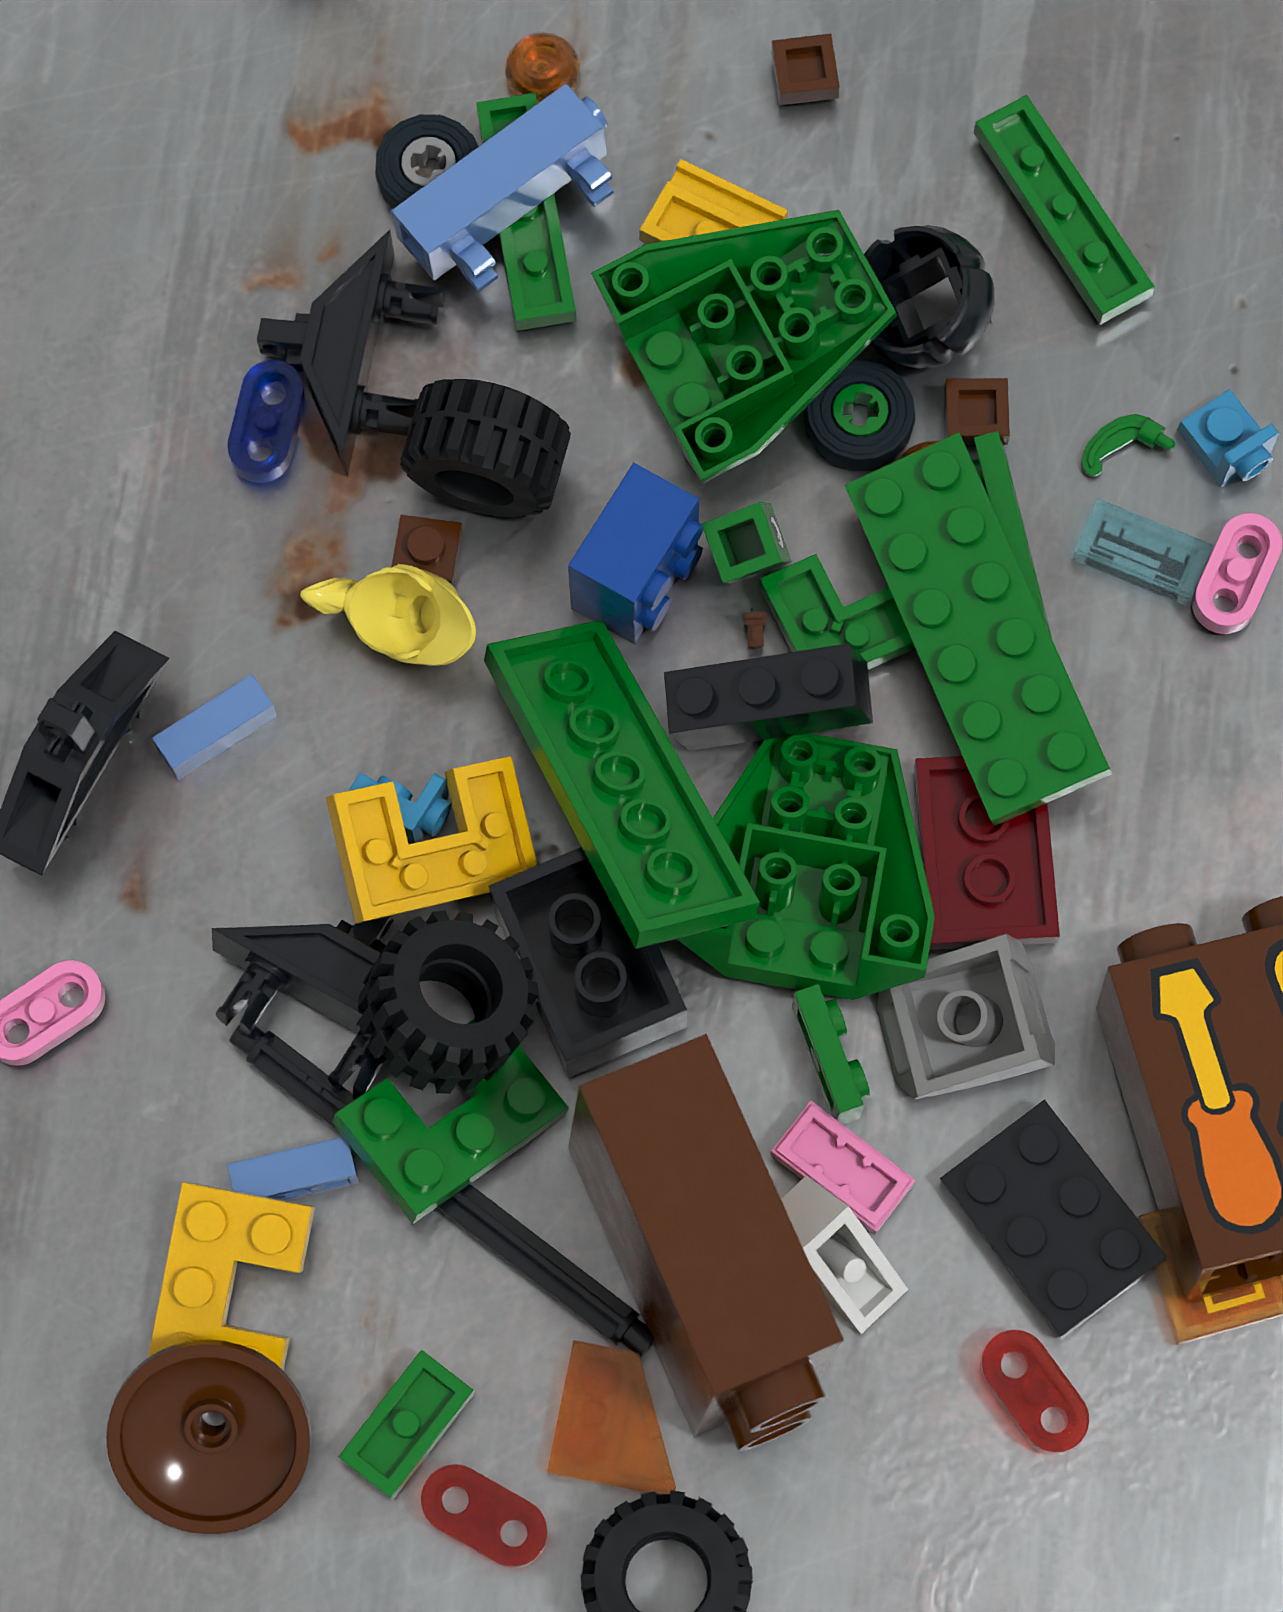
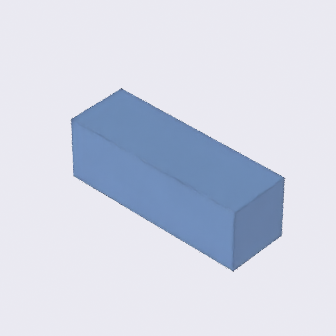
M250 674L152 737V740L158 752L179 781L275 719L277 714L269 697L253 674Z
M344 1137L227 1164L232 1190L281 1200L359 1183L352 1147Z

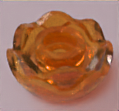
M537 32L525 36L512 47L506 61L505 76L508 85L514 88L518 95L536 93L538 104L566 83L574 90L580 62L575 49L567 40L553 33ZM546 63L548 66L545 69H539L537 65Z

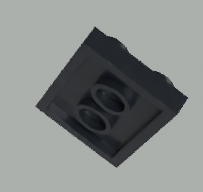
M1045 1099L940 1178L942 1184L1061 1339L1167 1260L1163 1250Z

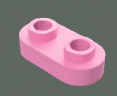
M1244 513L1233 517L1223 527L1192 600L1193 611L1197 620L1208 630L1219 634L1235 633L1243 629L1251 621L1282 551L1280 531L1270 519L1255 513ZM1249 544L1256 549L1258 556L1255 558H1245L1239 554L1237 546ZM1217 597L1229 599L1234 605V610L1230 612L1218 610L1214 606L1213 599Z
M62 961L52 965L1 999L0 1061L14 1066L29 1064L92 1023L100 1015L105 1003L104 986L96 972L85 963L79 961ZM78 988L84 991V998L79 1005L66 1007L62 1004L63 996L68 990ZM19 1024L29 1026V1035L25 1041L19 1044H13L8 1041L9 1031L14 1026Z

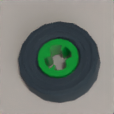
M869 360L852 361L805 408L804 412L806 432L816 451L833 465L853 471L872 470L893 461L909 443L916 419L914 399L903 378L886 365ZM862 404L868 406L867 415L875 413L877 417H868L865 426L852 425V415L845 418L843 414L853 413L854 406Z

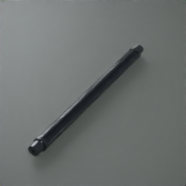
M239 1025L233 1032L229 1042L247 1055L246 1061L338 1131L332 1123L335 1113L355 1100L352 1099V1093L343 1086L339 1090L333 1087L327 1079L329 1075L273 1032L268 1031L265 1033L255 1026L251 1036H244L240 1034ZM471 1184L437 1207L616 1346L622 1343L642 1358L653 1345L654 1337L649 1327L639 1320L641 1314Z

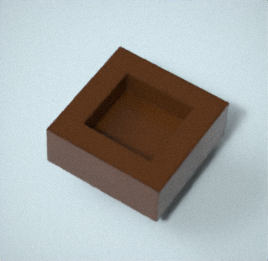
M831 33L772 40L771 54L779 105L839 98L840 85Z
M946 378L944 386L946 438L959 432L965 445H976L974 437L998 431L1003 445H1008L1010 437L1008 378Z
M401 514L391 567L398 564L413 566L438 575L454 586L463 536L462 523Z

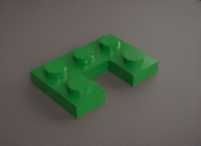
M817 554L759 579V588L791 652L851 643L867 661L869 670L916 649L889 587L843 607Z
M475 1018L467 1024L476 1023ZM520 1046L516 1048L501 1069L491 1079L486 1081L483 1078L476 1088L466 1091L471 1097L468 1101L429 1128L426 1127L388 1078L335 1113L332 1122L412 1224L565 1117L569 1107Z

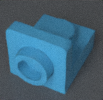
M1231 389L1181 420L1177 429L1220 487L1238 476L1243 481H1247L1262 472L1273 461L1271 453L1280 434L1273 424H1269L1261 429Z
M360 772L348 791L388 783L394 780L386 776H380L376 782ZM434 773L415 803L410 801L413 797L411 792L394 781L408 844L421 842L426 833L435 836L445 823L452 808V803L447 801L449 791L446 779Z

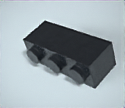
M851 643L664 672L669 734L689 751L873 724L868 664Z

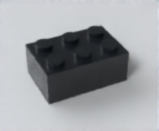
M582 847L489 885L492 907L506 938L511 935L520 945L515 952L519 959L528 957L534 970L527 978V981L538 983L539 997L535 1000V1005L567 1078L687 1028V1008L658 944L635 949Z

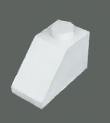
M806 1175L781 1199L826 1300L857 1332L862 1334L909 1289L850 1207Z

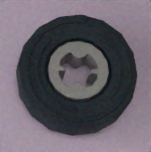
M419 114L400 121L385 134L376 153V181L384 200L393 209L478 148L475 137L460 122L443 115ZM428 159L438 160L439 169L433 170L430 178H424L420 175L419 167H425Z

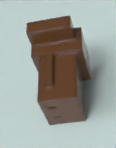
M751 608L750 612H744V625H747V647H764L763 625H767L766 612H753V608Z

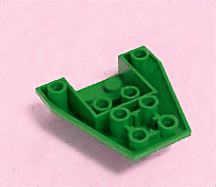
M840 210L645 244L591 272L631 357L681 451L702 484L759 455L897 317L894 307Z
M809 733L764 740L713 817L760 902L756 917L752 920L676 939L725 977L795 990H802L819 984L823 995L850 1000L925 978L935 915L898 750Z

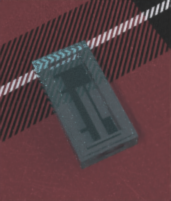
M1097 498L1072 559L1188 606L1213 545Z

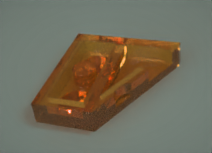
M573 1340L547 1470L548 1475L642 1494L655 1491L656 1495L670 1494V1490L676 1491L639 1353Z

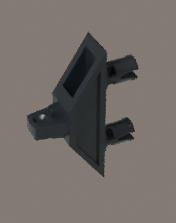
M390 230L312 302L310 314L296 313L294 321L261 318L257 335L260 354L286 359L285 365L287 369L303 373L306 386L347 477L356 436L360 435L363 429L407 436L418 401L417 398L407 399L368 392L367 384L380 322L383 323L386 317L427 323L438 327L440 324L439 308L444 306V287H430L392 281L391 270L394 260V249Z
M114 631L56 691L53 698H49L37 718V725L23 747L0 809V855L41 876L43 875L60 844L69 840L67 832L72 824L77 826V815L123 737L132 733L131 724L135 717L140 719L139 710L169 661V657Z
M392 916L354 925L341 920L337 927L331 924L212 928L213 951L245 969V972L224 1004L216 1011V1017L227 1026L244 1006L248 1004L240 1021V1034L251 1036L262 1014L277 991L288 993L351 1029L357 1035L327 1079L333 1087L339 1090L349 1077L361 1067L353 1085L352 1099L356 1100L367 1092L387 1060L384 1055L375 1059L368 1049L374 1037L372 1034L361 1033L359 1020L365 1011L358 1008L359 994L365 987L364 979L386 947V944L382 941L391 928L394 919H392Z

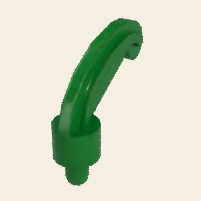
M1138 414L1118 417L1103 426L1087 443L1082 456L1083 471L1090 477L1099 476L1102 472L1100 460L1136 439L1150 448H1154L1157 444L1168 451L1175 447V442L1163 434L1165 431L1164 426L1149 417Z

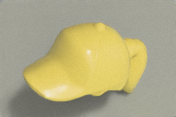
M398 564L394 567H383L379 571L365 576L360 581L351 578H332L311 585L300 593L301 598L308 605L321 613L332 615L345 612L357 636L371 649L400 662L427 666L447 665L462 657L472 647L476 638L474 619L465 603L460 599L455 587L446 579L413 566Z

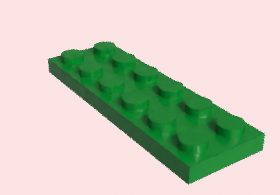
M958 432L845 484L844 486L993 825L1001 824L1111 775L1112 771L960 433Z
M603 620L487 644L484 662L635 949L755 919L760 903Z

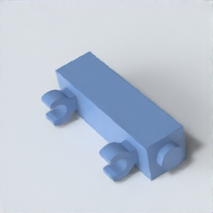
M567 83L392 209L391 213L397 238L434 281L452 267L458 265L468 282L480 292L498 279V275L491 268L496 262L483 246L497 234L571 180L575 182L582 195L594 207L614 193L611 186L607 183L612 179V175L600 161L602 157L607 155L604 130L607 127V121L602 111L592 99L584 97L581 100Z

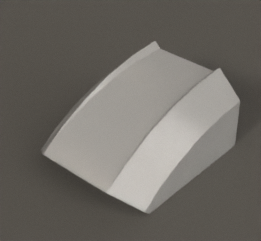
M1008 934L930 958L927 962L925 978L879 992L877 1012L895 1081L913 1099L963 1090L1055 1065V1042L1051 1036L1037 985L1035 968L1022 942Z

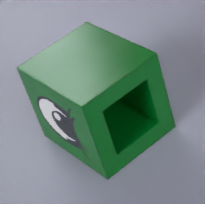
M758 502L702 523L722 583H737L792 562L771 503Z

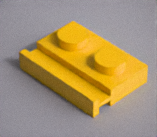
M680 159L673 177L670 181H667L642 224L639 236L640 241L650 244L788 219V210Z

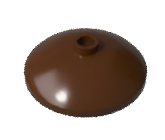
M195 1340L176 1344L155 1353L130 1373L119 1389L110 1411L106 1434L107 1451L118 1483L127 1496L146 1514L165 1525L179 1530L200 1534H221L255 1525L268 1518L287 1502L299 1485L306 1470L310 1453L311 1426L308 1411L299 1390L290 1377L272 1360L240 1344L220 1340ZM210 1411L218 1412L224 1417L225 1422L216 1426L210 1425L203 1420L202 1415Z

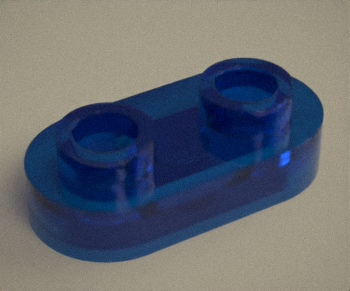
M279 360L260 362L246 373L242 381L227 448L234 470L242 478L250 482L266 483L273 481L287 470L291 462L305 404V391L299 373L290 364H286V362ZM271 392H281L285 395L284 400L279 404L271 405L264 401L265 397ZM264 447L272 451L271 455L263 461H255L250 458L252 452L257 448Z

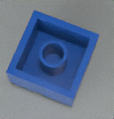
M633 462L568 565L571 609L592 621L602 619L608 630L633 644L637 643L645 628L655 631L669 609L671 598L666 595L677 577L686 580L695 569L701 557L703 547L698 545V540L704 525L699 523L700 498Z

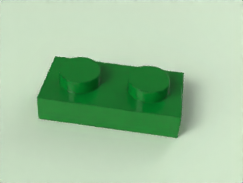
M819 984L794 992L792 1009L832 1117L842 1124L861 1118L864 1107L862 1098L870 1096V1090L859 1060L847 1061L839 1038L847 1036V1028L836 999L825 1002Z
M421 1349L338 1457L393 1501L473 1397L475 1391Z

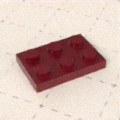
M963 756L916 758L914 772L921 857L935 915L930 950L964 948L1004 934L1016 938L1023 945L1057 943L1060 932L1048 803L994 826Z

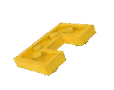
M511 756L457 767L444 772L459 833L408 844L394 781L336 793L326 797L355 924L490 893L489 885L537 866Z
M187 1181L182 1182L148 1358L176 1344L195 1340H220L251 1348L272 1360L284 1371L290 1337L226 1325L238 1261L296 1273L303 1272L315 1206Z

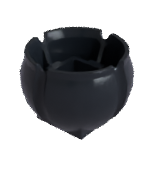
M930 225L901 227L894 230L893 242L877 239L864 253L897 315L870 343L880 355L907 367L920 369L943 366L950 363L954 352L962 355L972 350L983 337L987 327L992 325L991 317L995 304L994 283L990 273L984 271L986 263L981 253L966 238L943 227ZM948 277L959 307L955 313L924 329L912 297Z

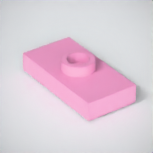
M813 1101L808 1103L771 1151V1156L799 1178L803 1179L806 1175L847 1204L863 1227L874 1235L916 1181Z

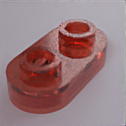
M1007 1330L993 1337L985 1347L980 1359L981 1377L992 1395L1027 1443L1035 1450L1047 1455H1061L1074 1449L1083 1440L1089 1427V1412L1082 1397L1035 1336L1022 1330ZM1008 1355L1019 1357L1025 1365L1024 1375L1019 1378L1006 1376L1001 1369L1002 1359ZM1056 1410L1063 1416L1065 1426L1062 1432L1050 1433L1043 1428L1041 1416L1044 1411Z
M447 1465L433 1472L423 1486L421 1505L430 1524L440 1532L505 1568H523L535 1562L543 1553L548 1540V1528L541 1511L531 1502L475 1470L463 1465ZM453 1489H461L469 1497L466 1509L457 1514L450 1513L444 1508V1498ZM511 1522H519L527 1529L525 1542L517 1547H510L502 1541V1531Z

